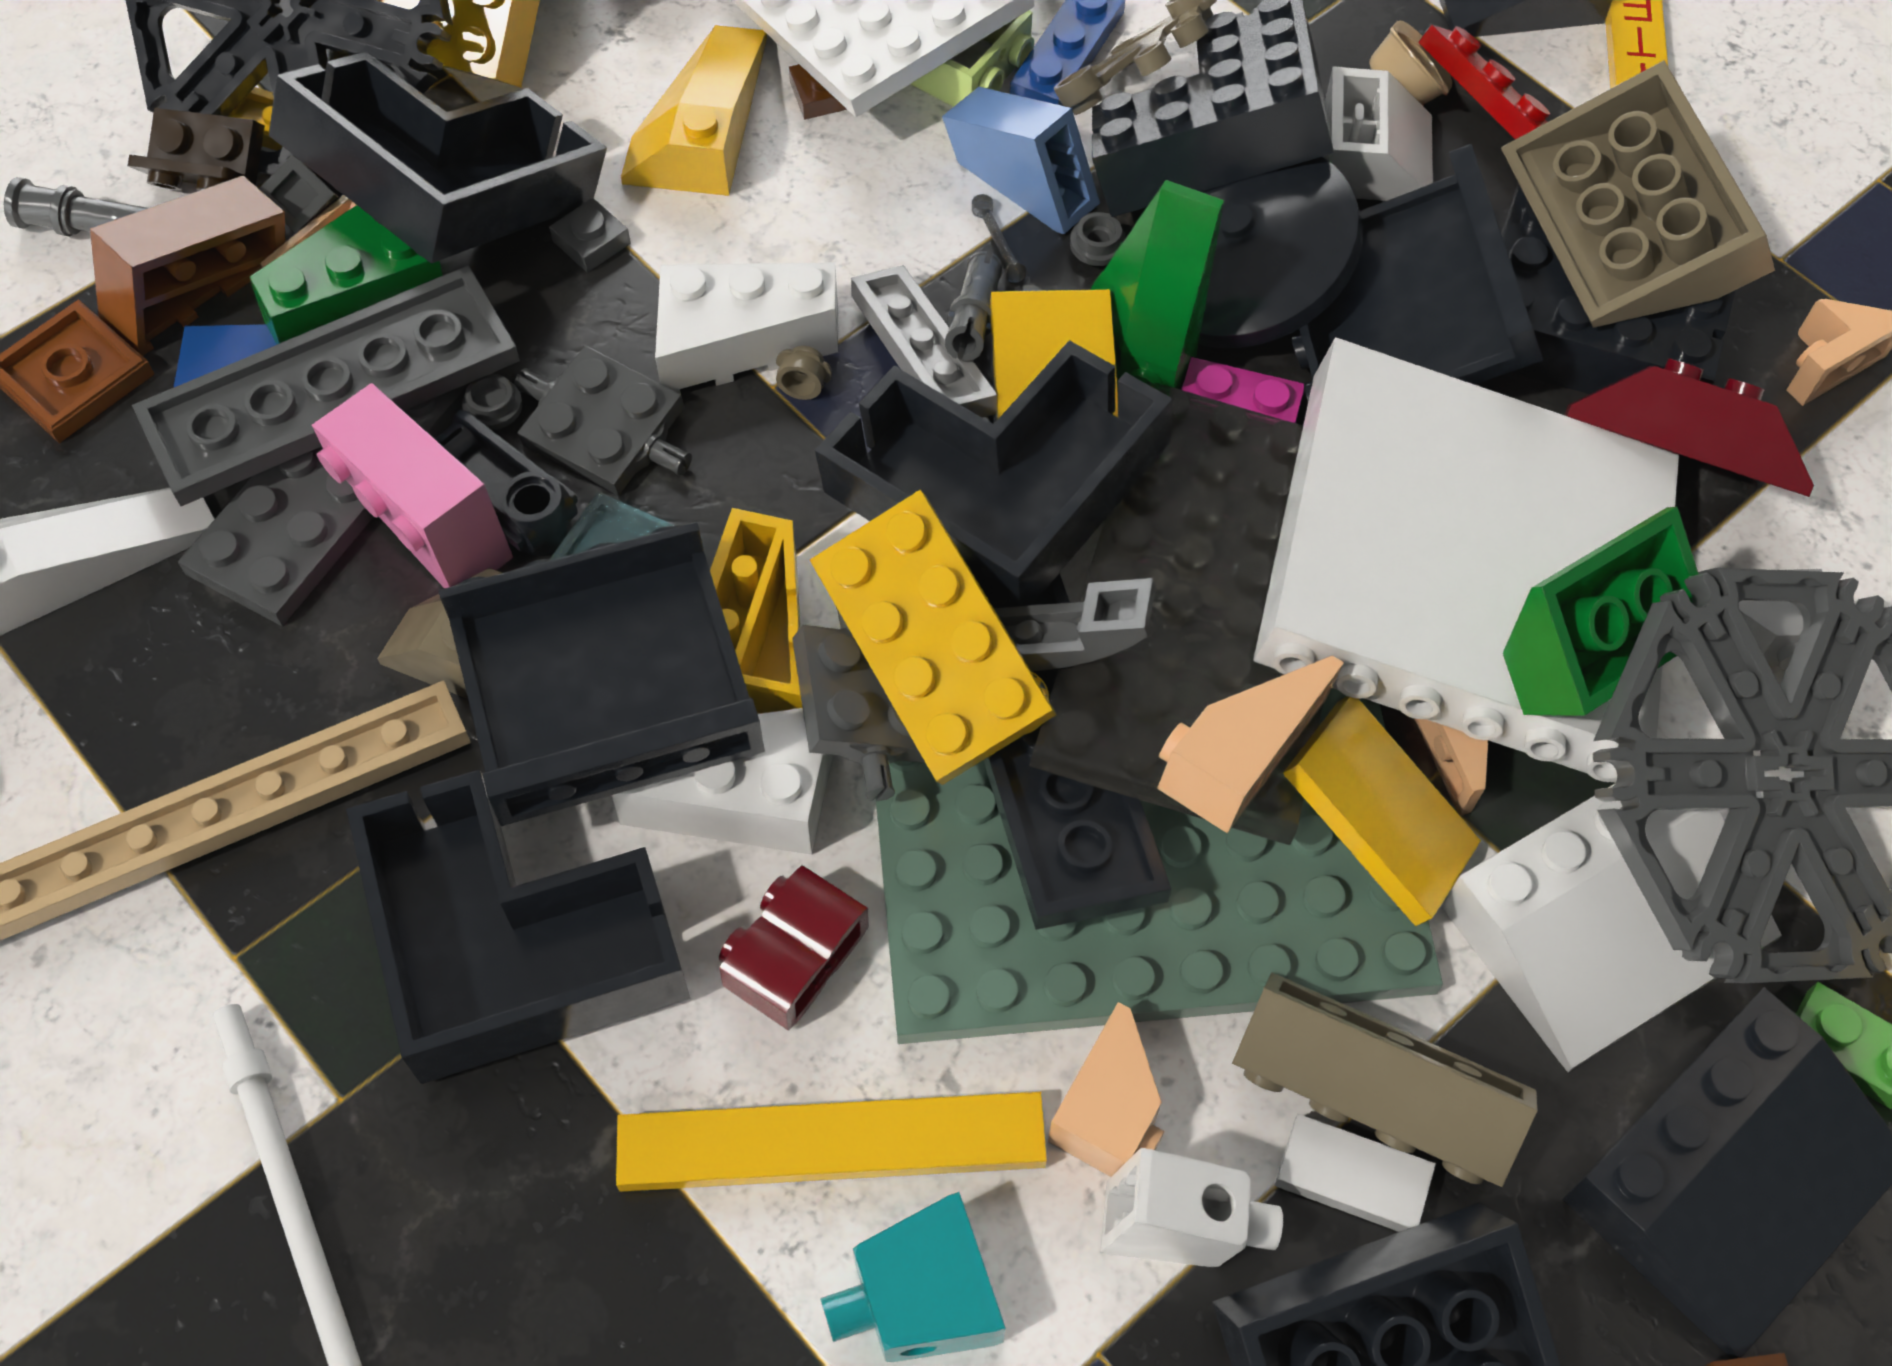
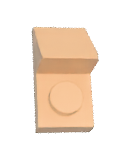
M1830 299L1816 301L1798 331L1800 339L1809 347L1797 359L1796 365L1799 367V370L1787 391L1804 406L1885 358L1892 349V311Z

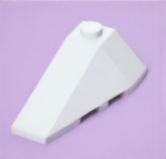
M166 488L0 519V636L190 548L215 520L204 498L180 507L171 489Z

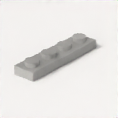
M904 265L851 278V297L901 370L982 418L997 414L996 392L973 360L962 361L965 352L964 348H959L956 359L947 352L945 338L949 327Z

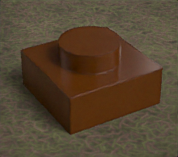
M800 64L789 66L790 84L804 120L847 110Z

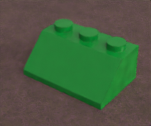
M1677 506L1666 507L1531 587L1502 653L1523 715L1585 716L1612 698L1652 603L1661 602L1660 596L1664 593L1681 589L1685 590L1692 603L1691 593L1684 580L1689 576L1698 575L1699 573ZM1671 652L1666 653L1662 657L1658 668L1677 657V655Z

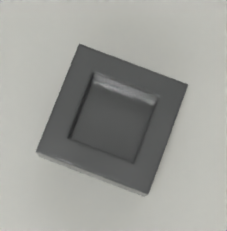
M293 154L259 188L285 211V224L295 234L339 198L302 161L295 158Z
M593 197L549 226L552 241L587 273L631 244L628 228Z

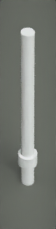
M239 1004L225 1005L213 1013V1018L227 1057L222 1063V1069L230 1093L239 1094L328 1366H362L267 1086L272 1080V1074L266 1056L262 1049L254 1047L241 1006Z

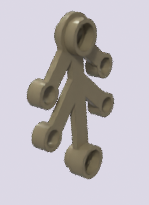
M1169 0L1165 4L1170 13L1169 17L1115 47L1110 52L1112 54L1111 57L1094 66H1085L1060 81L1053 88L1063 106L1072 108L1074 115H1078L1103 99L1099 89L1111 81L1110 78L1125 67L1135 63L1142 76H1147L1157 71L1172 59L1164 45L1166 37L1172 33L1180 48L1188 46L1203 37L1209 31L1205 21L1214 15L1210 7L1217 0Z

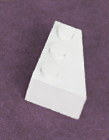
M835 262L661 265L655 360L660 384L681 394L680 389L711 380L715 381L716 386L733 382V374L764 365L767 366L768 371L776 370L779 368L776 364V358L785 349L793 350L797 346H809L819 351L822 356L838 352V297Z
M803 708L758 714L765 752L614 794L611 797L621 825L812 855L834 755L809 753Z

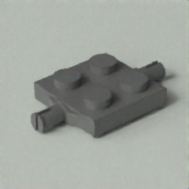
M586 345L565 372L556 378L555 381L551 382L532 372L529 368H523L520 371L522 376L517 374L514 385L518 388L519 392L539 401L538 407L517 433L522 445L617 496L621 494L633 476L648 466L650 462H655L678 476L685 474L684 467L686 469L689 468L692 454L666 442L668 429L685 408L681 394Z
M838 611L840 629L802 625L792 638L809 753L840 755L863 766L867 799L873 801L876 798L877 801H883L895 794L889 767L890 763L897 761L925 763Z

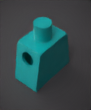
M960 1192L942 1198L853 1248L854 1261L861 1284L820 1298L833 1342L875 1328L886 1362H898L992 1347L1004 1343L1006 1327Z

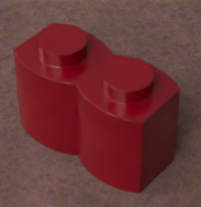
M803 865L789 878L782 875L770 885L760 904V909L764 911L762 916L748 929L742 926L737 928L728 937L719 954V961L722 962L719 970L723 987L788 1031L806 1013L828 979L841 967L869 927L868 907Z

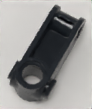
M459 410L452 417L453 424L438 435L435 440L484 483L507 542L520 552L524 551L530 555L538 556L552 554L563 548L571 537L573 529L571 520L578 515L576 507L578 503L577 495L555 477L548 475L465 410Z

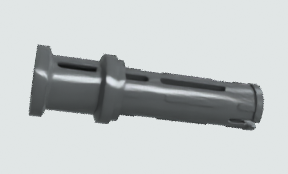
M16 177L10 181L4 194L3 203L4 214L10 226L22 229L29 227L30 224L53 228L56 234L69 237L78 234L81 230L90 231V228L148 209L147 207L84 197L81 191L69 185H61L57 189L34 186L30 179Z

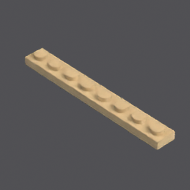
M444 680L1 862L0 941L470 744L469 736Z

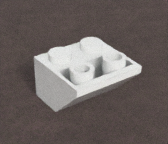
M1333 67L1325 105L1334 153L1323 157L1343 173L1356 199L1388 201L1433 183L1432 115L1389 71Z

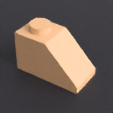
M1119 1002L1115 1006L1052 1119L1048 1138L1049 1143L1110 1177L1140 1148L1156 1150L1165 1132L1154 1125L1162 1102L1131 1008Z

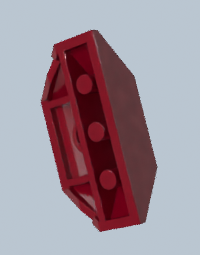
M1668 358L1664 369L1649 366L1568 404L1564 416L1807 497H1810L1814 487L1778 407L1761 401L1765 389L1728 378L1725 388L1700 381L1704 369Z

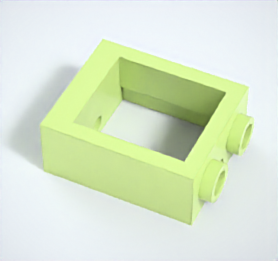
M1028 10L983 38V40L993 45L970 69L950 59L910 85L953 107L978 87L1000 91L1004 80L1016 67H1021L1029 53L1034 49V38L1031 37L1032 12Z

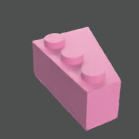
M370 383L312 424L323 447L317 453V457L326 471L338 483L346 480L353 487L355 495L368 512L374 517H380L444 589L455 586L488 568L498 570L513 558L484 483L373 383Z

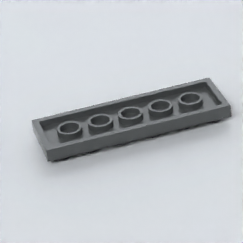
M468 265L135 403L132 407L170 489L180 507L321 447L322 445L312 424L370 383H373L400 409L405 411L517 363L520 359L514 342Z
M468 384L407 409L404 412L435 439L451 425L453 415L459 410H463L462 399ZM321 446L252 476L180 558L178 563L185 575L283 627L374 516L362 505L355 495L353 487L346 480L338 483L326 471L317 457V453L323 449Z

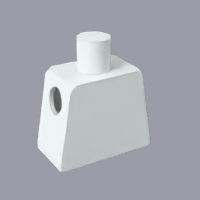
M1140 1148L1106 1183L1100 1253L1218 1267L1245 1249L1246 1246L1276 1250L1282 1235L1283 1212L1280 1206L1250 1201L1251 1178L1246 1171L1152 1149Z

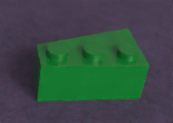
M356 205L251 275L250 280L264 323L270 330L276 344H280L443 275L440 261L431 264Z

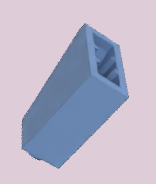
M978 87L942 116L958 163L1054 231L1065 234L1082 217L1100 204L1072 108Z

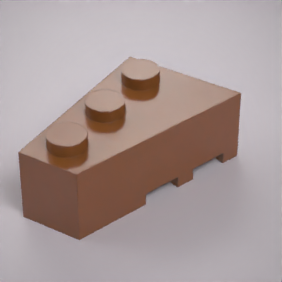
M240 176L90 228L99 318L143 357L154 349L150 342L152 338L176 322L183 327L189 325L199 318L194 309L220 291L229 297L251 281L250 276L262 269L260 263L285 243V211L246 177Z

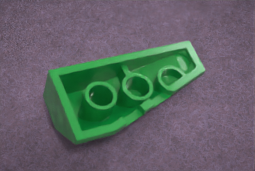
M1165 180L1137 220L1132 231L1125 241L1120 244L1104 271L1100 273L1090 290L1110 289L1117 387L1118 380L1126 372L1172 398L1173 403L1186 377L1191 357L1196 358L1225 200Z

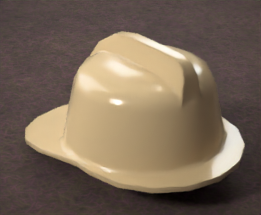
M1397 21L1390 28V33L1371 56L1369 61L1371 70L1389 71L1422 106L1444 94L1446 96L1452 87L1450 74L1418 43L1422 35L1408 23Z

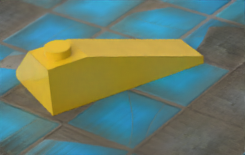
M719 25L713 27L632 135L621 173L622 185L730 195L766 46L767 33L758 29Z

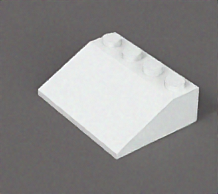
M1595 796L1460 875L1441 907L1568 1073L1717 979L1709 975L1715 958L1713 948L1707 962L1687 961L1682 957V950L1672 949L1597 811L1601 809H1620L1622 807L1621 801L1603 802L1595 798ZM1719 809L1656 810L1650 814L1646 821L1645 833L1647 840L1674 890L1683 899L1687 900L1696 893L1725 823ZM1772 915L1761 939L1762 950L1782 936Z

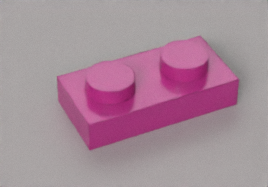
M1191 357L1179 397L1176 416L1290 443L1304 391V383Z

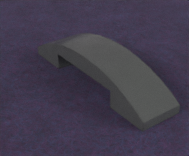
M1153 578L1088 583L1084 602L993 609L1030 671L1052 670L1088 663L1116 654L1147 638L1156 586Z

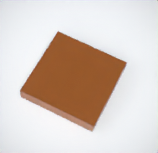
M79 299L0 354V388L58 443H61L155 374L145 358Z

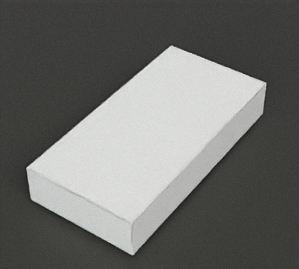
M1297 1114L1274 1186L1401 1232L1419 1225L1436 1163Z

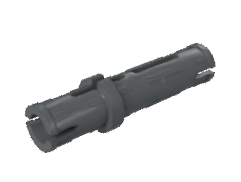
M987 251L976 252L968 260L960 296L953 301L947 321L950 329L945 338V347L947 352L955 359L957 358L959 348H964L965 352L962 361L966 362L980 356L984 347V338L991 332L990 297L991 292H996L1003 271L1001 260L993 253L990 263L984 262Z

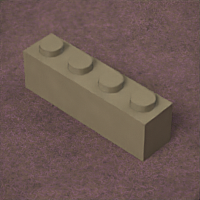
M1271 972L1232 1061V1064L1245 1069L1244 1076L1255 1085L1273 1092H1282L1283 1088L1310 1099V1107L1319 1114L1338 1122H1348L1349 1118H1352L1376 1129V1137L1386 1145L1406 1153H1414L1416 1148L1443 1160L1442 1166L1448 1172L1473 1184H1482L1485 1179L1503 1187L1538 1111L1535 1089Z

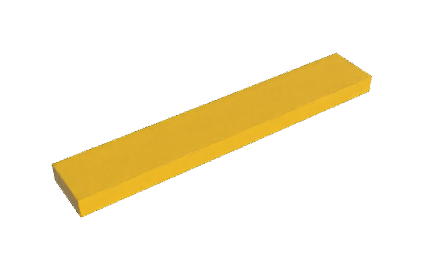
M1041 1092L622 1114L617 1117L616 1186L619 1192L1046 1168L1047 1162Z

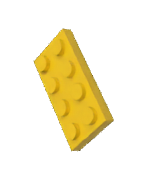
M921 490L810 559L811 564L936 782L944 785L1057 715L929 500Z

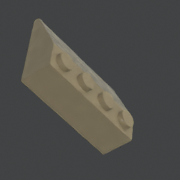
M1665 60L1501 147L1515 178L1593 328L1715 300L1775 271L1765 231Z

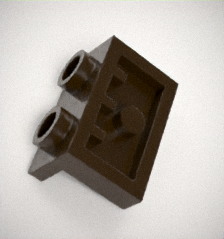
M154 108L147 157L129 155L127 166L147 174L148 184L170 190H182L183 182L197 184L196 190L200 191L240 176L246 177L256 186L265 125L251 119Z

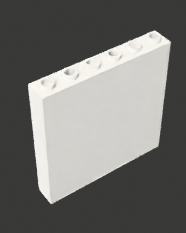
M1335 337L1313 378L1253 661L1275 668L1278 672L1285 675L1333 655L1344 662L1332 688L1339 690L1346 696L1364 698L1400 710L1411 718L1426 719L1462 731L1471 738L1489 740L1525 752L1536 760L1552 761L1587 773L1596 780L1616 783L1617 772L1611 763L1593 762L1594 752L1600 749L1616 748L1619 745L1610 740L1593 741L1610 700L1585 716L1523 715L1502 653L1531 587L1666 507H1675L1679 454ZM1662 666L1656 670L1638 716L1641 730L1650 738H1657Z

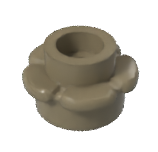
M797 346L793 350L785 349L776 358V364L779 366L776 375L777 385L784 393L793 398L802 400L813 399L820 394L824 383L831 380L832 370L830 365L824 361L822 354L812 347Z

